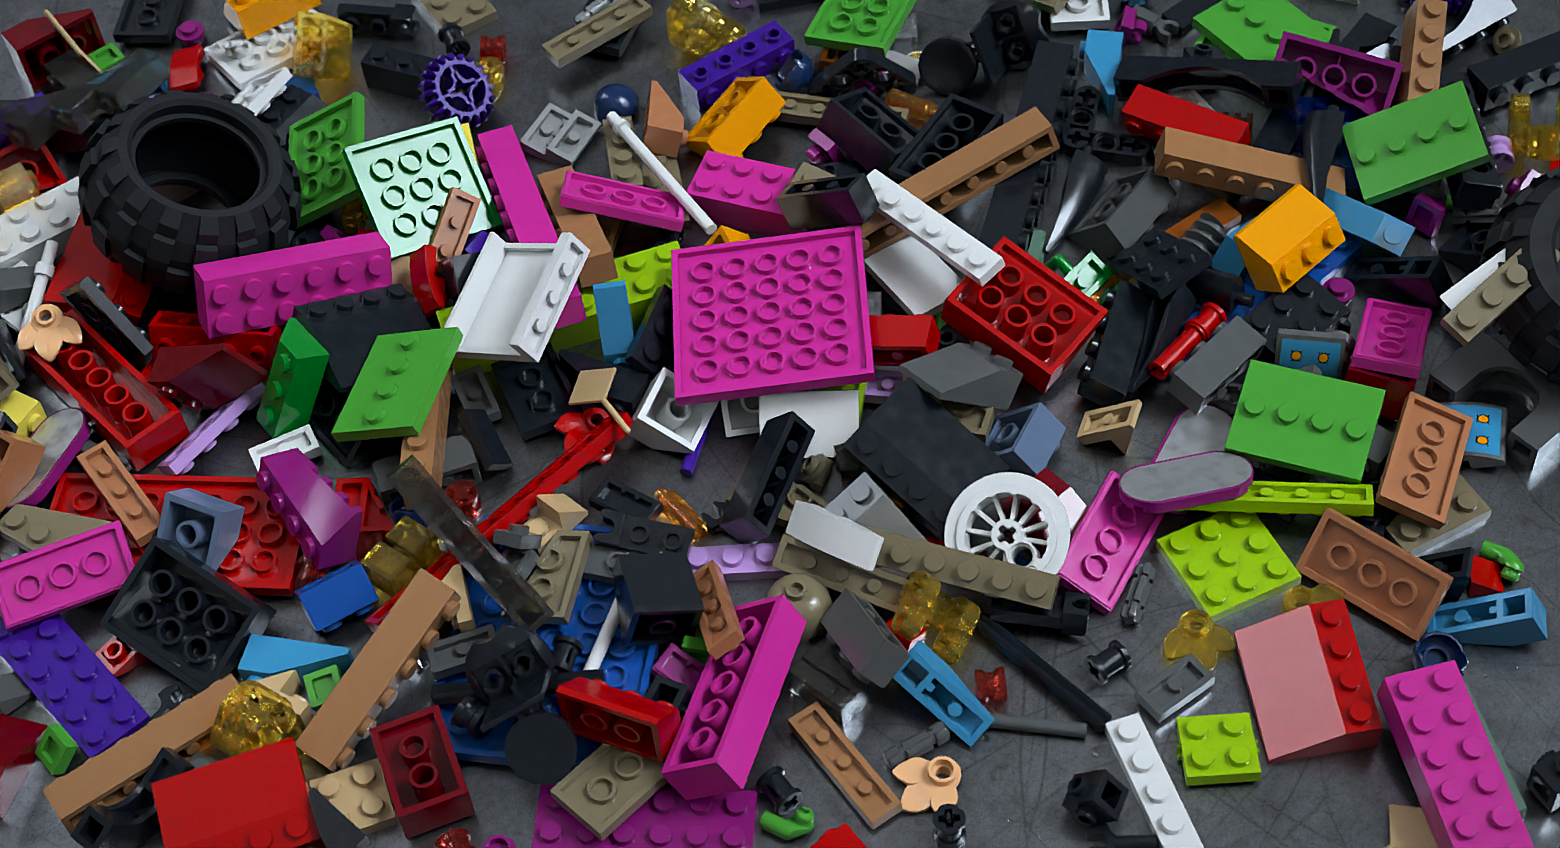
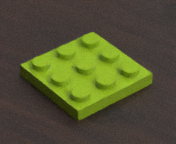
M1221 511L1156 540L1157 550L1208 624H1212L1301 583L1302 576L1256 513L1247 514L1243 512Z

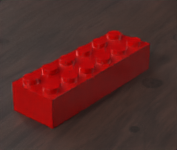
M73 309L63 314V316L73 318L78 322L83 335L81 344L63 342L59 353L52 362L43 359L35 348L23 351L30 367L69 406L81 409L90 420L89 425L121 456L127 458L129 464L137 472L190 434L180 410L166 397L160 395L156 387L147 383L148 380Z

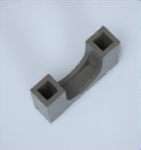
M1485 332L1480 333L1466 347L1462 346L1429 374L1425 395L1437 403L1465 402L1477 391L1491 387L1506 388L1523 396L1532 407L1533 412L1510 431L1506 452L1530 470L1535 469L1560 447V385L1546 380L1548 376L1533 365L1529 364L1525 367L1508 351L1507 347Z

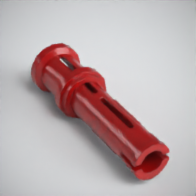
M1205 303L1200 309V314L1195 318L1189 319L1184 324L1181 335L1149 364V369L1152 370L1151 374L1159 380H1164L1173 367L1180 360H1184L1201 341L1207 343L1217 326L1223 321L1227 323V316L1224 310L1215 303Z

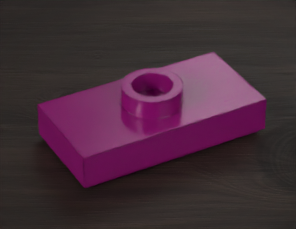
M671 643L652 667L650 673L655 677L659 675L689 685L692 698L705 665Z

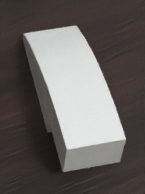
M798 500L795 502L785 533L812 547L869 571L874 570L884 538L846 517L835 515L818 505Z

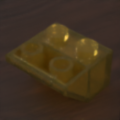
M298 11L294 19L292 77L350 82L353 25L328 14Z

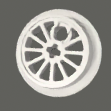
M1001 472L975 481L958 496L947 516L944 542L946 547L973 554H979L996 547L989 558L998 559L1003 553L1002 561L1016 564L1015 558L1021 550L1030 549L1032 560L1024 567L1056 575L1068 553L1070 524L1062 502L1046 484L1026 474ZM1013 497L1010 519H1007L1000 502L1002 498ZM1026 499L1032 503V506L1017 522L1020 500ZM992 502H994L1000 521L997 523L983 512V509ZM1041 509L1045 515V520L1024 528L1034 514ZM976 517H982L993 526L992 530L972 529ZM1049 528V538L1047 540L1027 537L1031 533ZM1007 529L1012 533L1015 532L1012 535L1015 541L1011 544L1003 541L1005 539L1003 532ZM970 536L989 537L992 541L971 548ZM1034 545L1047 547L1042 558L1039 550ZM985 594V595H987V596H991V597H995V598H1000V597H996V596H993V595Z

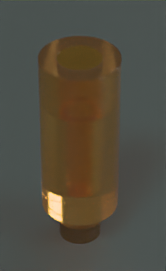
M894 88L889 91L885 102L888 106L909 109V117L927 122L938 109L936 102Z
M660 487L656 490L654 496L663 503L664 510L662 513L674 525L694 529L695 534L692 543L700 541L709 530L706 522L676 491H667L665 487Z

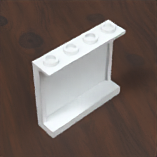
M490 232L444 328L458 327L464 335L455 355L458 358L539 362L591 250L571 232H562L557 243H506L496 233Z

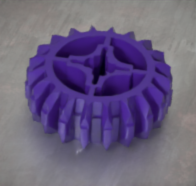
M453 53L438 56L433 62L426 65L425 71L419 77L422 82L418 84L417 89L423 92L418 99L426 103L423 111H430L432 113L430 121L436 119L442 121L457 116L460 124L469 123L472 130L488 119V114L494 109L491 103L495 101L496 96L490 92L494 90L495 85L488 83L487 80L490 79L491 74L484 75L482 73L483 65L476 67L474 65V58L465 60L463 53L458 54L456 57Z

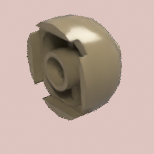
M793 573L783 576L771 586L766 594V598L783 594L807 621L799 644L809 643V639L816 637L818 634L820 637L826 634L827 629L820 619L833 603L827 587L817 578L808 574Z

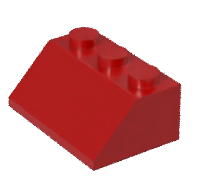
M579 676L558 686L556 694L561 715L573 729L574 734L663 764L665 763L681 725L679 709L666 701L656 702L642 697L635 691H623L611 687L599 679L589 680Z

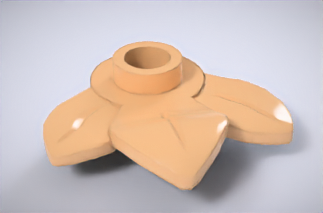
M43 304L37 307L31 315V321L21 328L18 334L20 351L35 348L37 353L48 362H52L55 359L63 342L81 344L83 340L82 330L78 322L73 318L63 316L60 308L53 304ZM51 315L48 321H41L45 316Z
M939 756L932 761L915 757L900 763L893 769L892 774L907 785L901 798L903 811L921 813L932 807L935 812L941 805L957 804L958 794L956 787L961 781V769L953 759ZM941 773L949 775V777L945 779L937 778V776Z

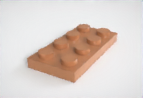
M1410 391L1402 407L1374 502L1439 530L1445 524L1474 418Z
M1331 507L1325 509L1295 567L1300 573L1416 641L1424 635L1454 580L1450 575Z

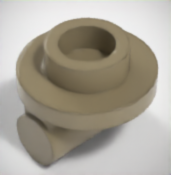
M1513 26L1500 28L1495 33L1492 42L1493 48L1498 54L1523 45L1521 32Z
M822 453L816 456H809L801 465V480L808 483L812 490L821 492L834 462Z

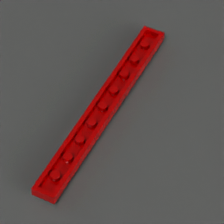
M617 412L629 427L634 423L627 412ZM611 414L425 569V571L442 581L453 565L460 564L461 568L465 569L474 565L481 558L480 553L488 546L493 547L497 545L493 543L494 529H509V524L511 523L522 524L531 515L529 512L537 506L536 495L555 494L554 490L561 484H568L577 478L580 468L585 464H591L603 455L602 450L607 445L620 441L626 436V433ZM408 585L364 621L372 632L377 630Z

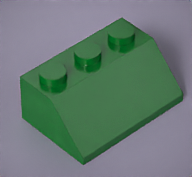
M295 317L289 318L279 340L256 418L273 438L309 423L330 355Z

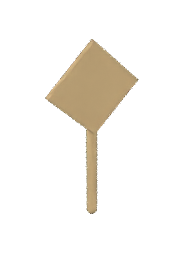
M45 9L43 11L44 15L79 57H83L92 73L99 80L104 78L105 75L102 70L77 46L49 10Z
M613 367L580 371L568 404L579 405L601 402L622 430L629 434L631 429L606 399L617 369Z
M1389 804L1390 844L1385 848H1438L1422 808Z

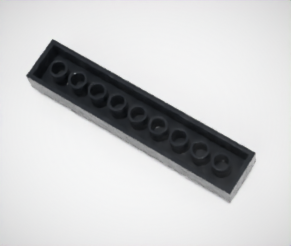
M1038 40L1016 114L1017 117L1036 106L1052 125L1057 140H1062L1066 126V122L1063 120L1068 117L1072 104L1069 98L1073 97L1077 89L1078 81L1073 79L1078 68V58H1074V45ZM1060 148L995 185L979 239L981 243L992 249L1005 236L1027 252L1029 250L1033 227L1038 228L1040 225L1041 209H1039V206L1045 205L1048 187H1045V184L1052 181L1054 165H1051V163L1058 160Z

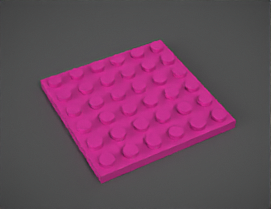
M861 225L671 250L674 378L677 406L875 381Z

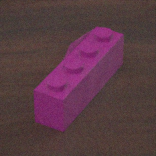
M1283 31L1274 61L1301 62L1303 78L1368 115L1390 108L1404 65Z
M298 448L261 457L259 472L256 473L257 485L261 491H265L271 500L274 511L280 513L286 522L289 533L292 536L295 535L301 544L305 557L310 558L318 570L354 560L363 510L357 505L353 507L348 505L349 497L343 491L336 493L333 490V481L327 476L320 477L318 467Z

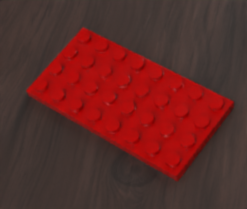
M63 473L61 475L49 510L112 522L120 521L86 473ZM131 474L160 515L165 493L184 488H191L245 507L239 538L217 569V572L252 595H293L303 553L302 547L295 535L292 536L289 533L286 522L280 513L274 511L271 500L265 491L259 489L256 477ZM122 524L136 565L149 543L139 547Z

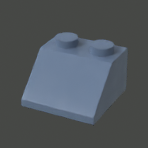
M1041 402L997 415L992 423L987 442L984 444L1010 466L1006 472L1021 473L1034 477L1045 467L1047 468L1050 457L1061 444L1060 439L1066 427Z
M191 488L166 492L157 537L172 541L217 571L239 538L245 507Z

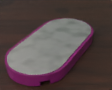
M1207 405L1198 415L1189 408L1184 409L1175 417L1151 463L1209 451H1224L1233 417L1223 409L1212 405ZM1184 510V511H1171V512H1168V513H1172V514H1186L1188 510Z
M72 407L53 413L29 437L45 446L46 449L34 477L2 511L4 514L16 503L30 506L39 504L84 446L90 436L91 426L89 425L90 420L81 409Z
M1225 451L1203 452L1132 467L1120 476L1118 494L1120 500L1132 509L1138 506L1143 508V512L1151 514L1166 513L1238 498L1248 491L1250 485L1252 486L1254 470L1251 463L1240 455Z

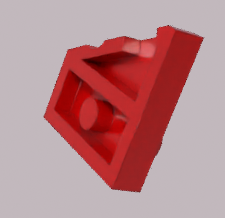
M370 477L338 478L335 492L343 491L349 497L348 505L351 507L357 505L363 510L358 539L396 538L395 528L385 511L381 499L376 493Z

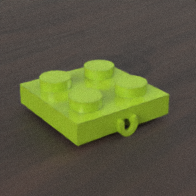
M1249 712L1176 717V731L1179 745L1176 746L1177 760L1182 761L1186 786L1261 780V767L1258 758L1260 749H1258V740L1254 738Z

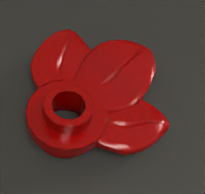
M598 407L589 408L583 413L568 412L563 414L556 421L554 428L566 434L564 453L597 426L591 422V419L603 421L610 414ZM615 443L607 445L602 450L603 455L596 462L600 465L608 462L614 451Z

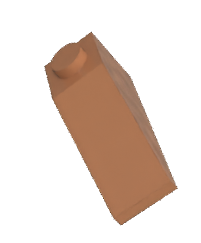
M652 80L645 106L642 142L651 153L677 158L679 148H685L688 138V130L684 129V116L660 84Z
M1 429L0 513L34 477L46 449L45 446L27 436Z

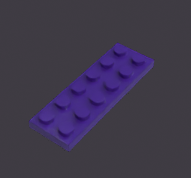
M59 614L10 632L6 630L3 618L0 617V657L18 675L54 720L65 729L88 759L106 751L120 739L132 735L150 719L147 712Z

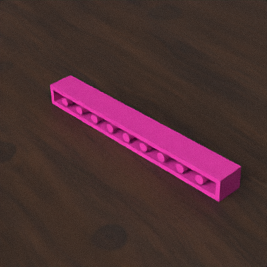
M512 125L477 134L480 146L475 147L476 154L482 166L485 179L488 181L491 195L494 197L505 231L507 230L509 242L557 243L558 237ZM576 283L554 330L587 320L581 293Z

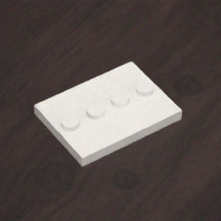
M312 8L249 40L237 31L218 41L243 40L244 46H234L231 48L232 56H226L224 48L210 50L208 46L203 50L207 59L242 91L250 81L285 66L289 70L343 40L340 32Z

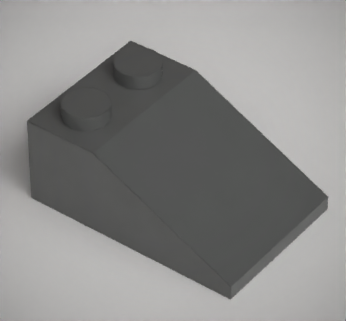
M974 341L973 345L960 342L902 363L898 369L899 372L911 378L938 399L1006 410L1009 409L1023 376V373L1012 367L1013 361L1006 357L992 354L990 346L978 341Z
M866 472L861 474L824 508L835 515L846 517L860 525L928 542ZM875 565V568L908 580L915 576Z

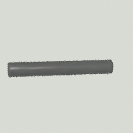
M990 713L995 719L989 726L991 728L1086 738L1087 723Z

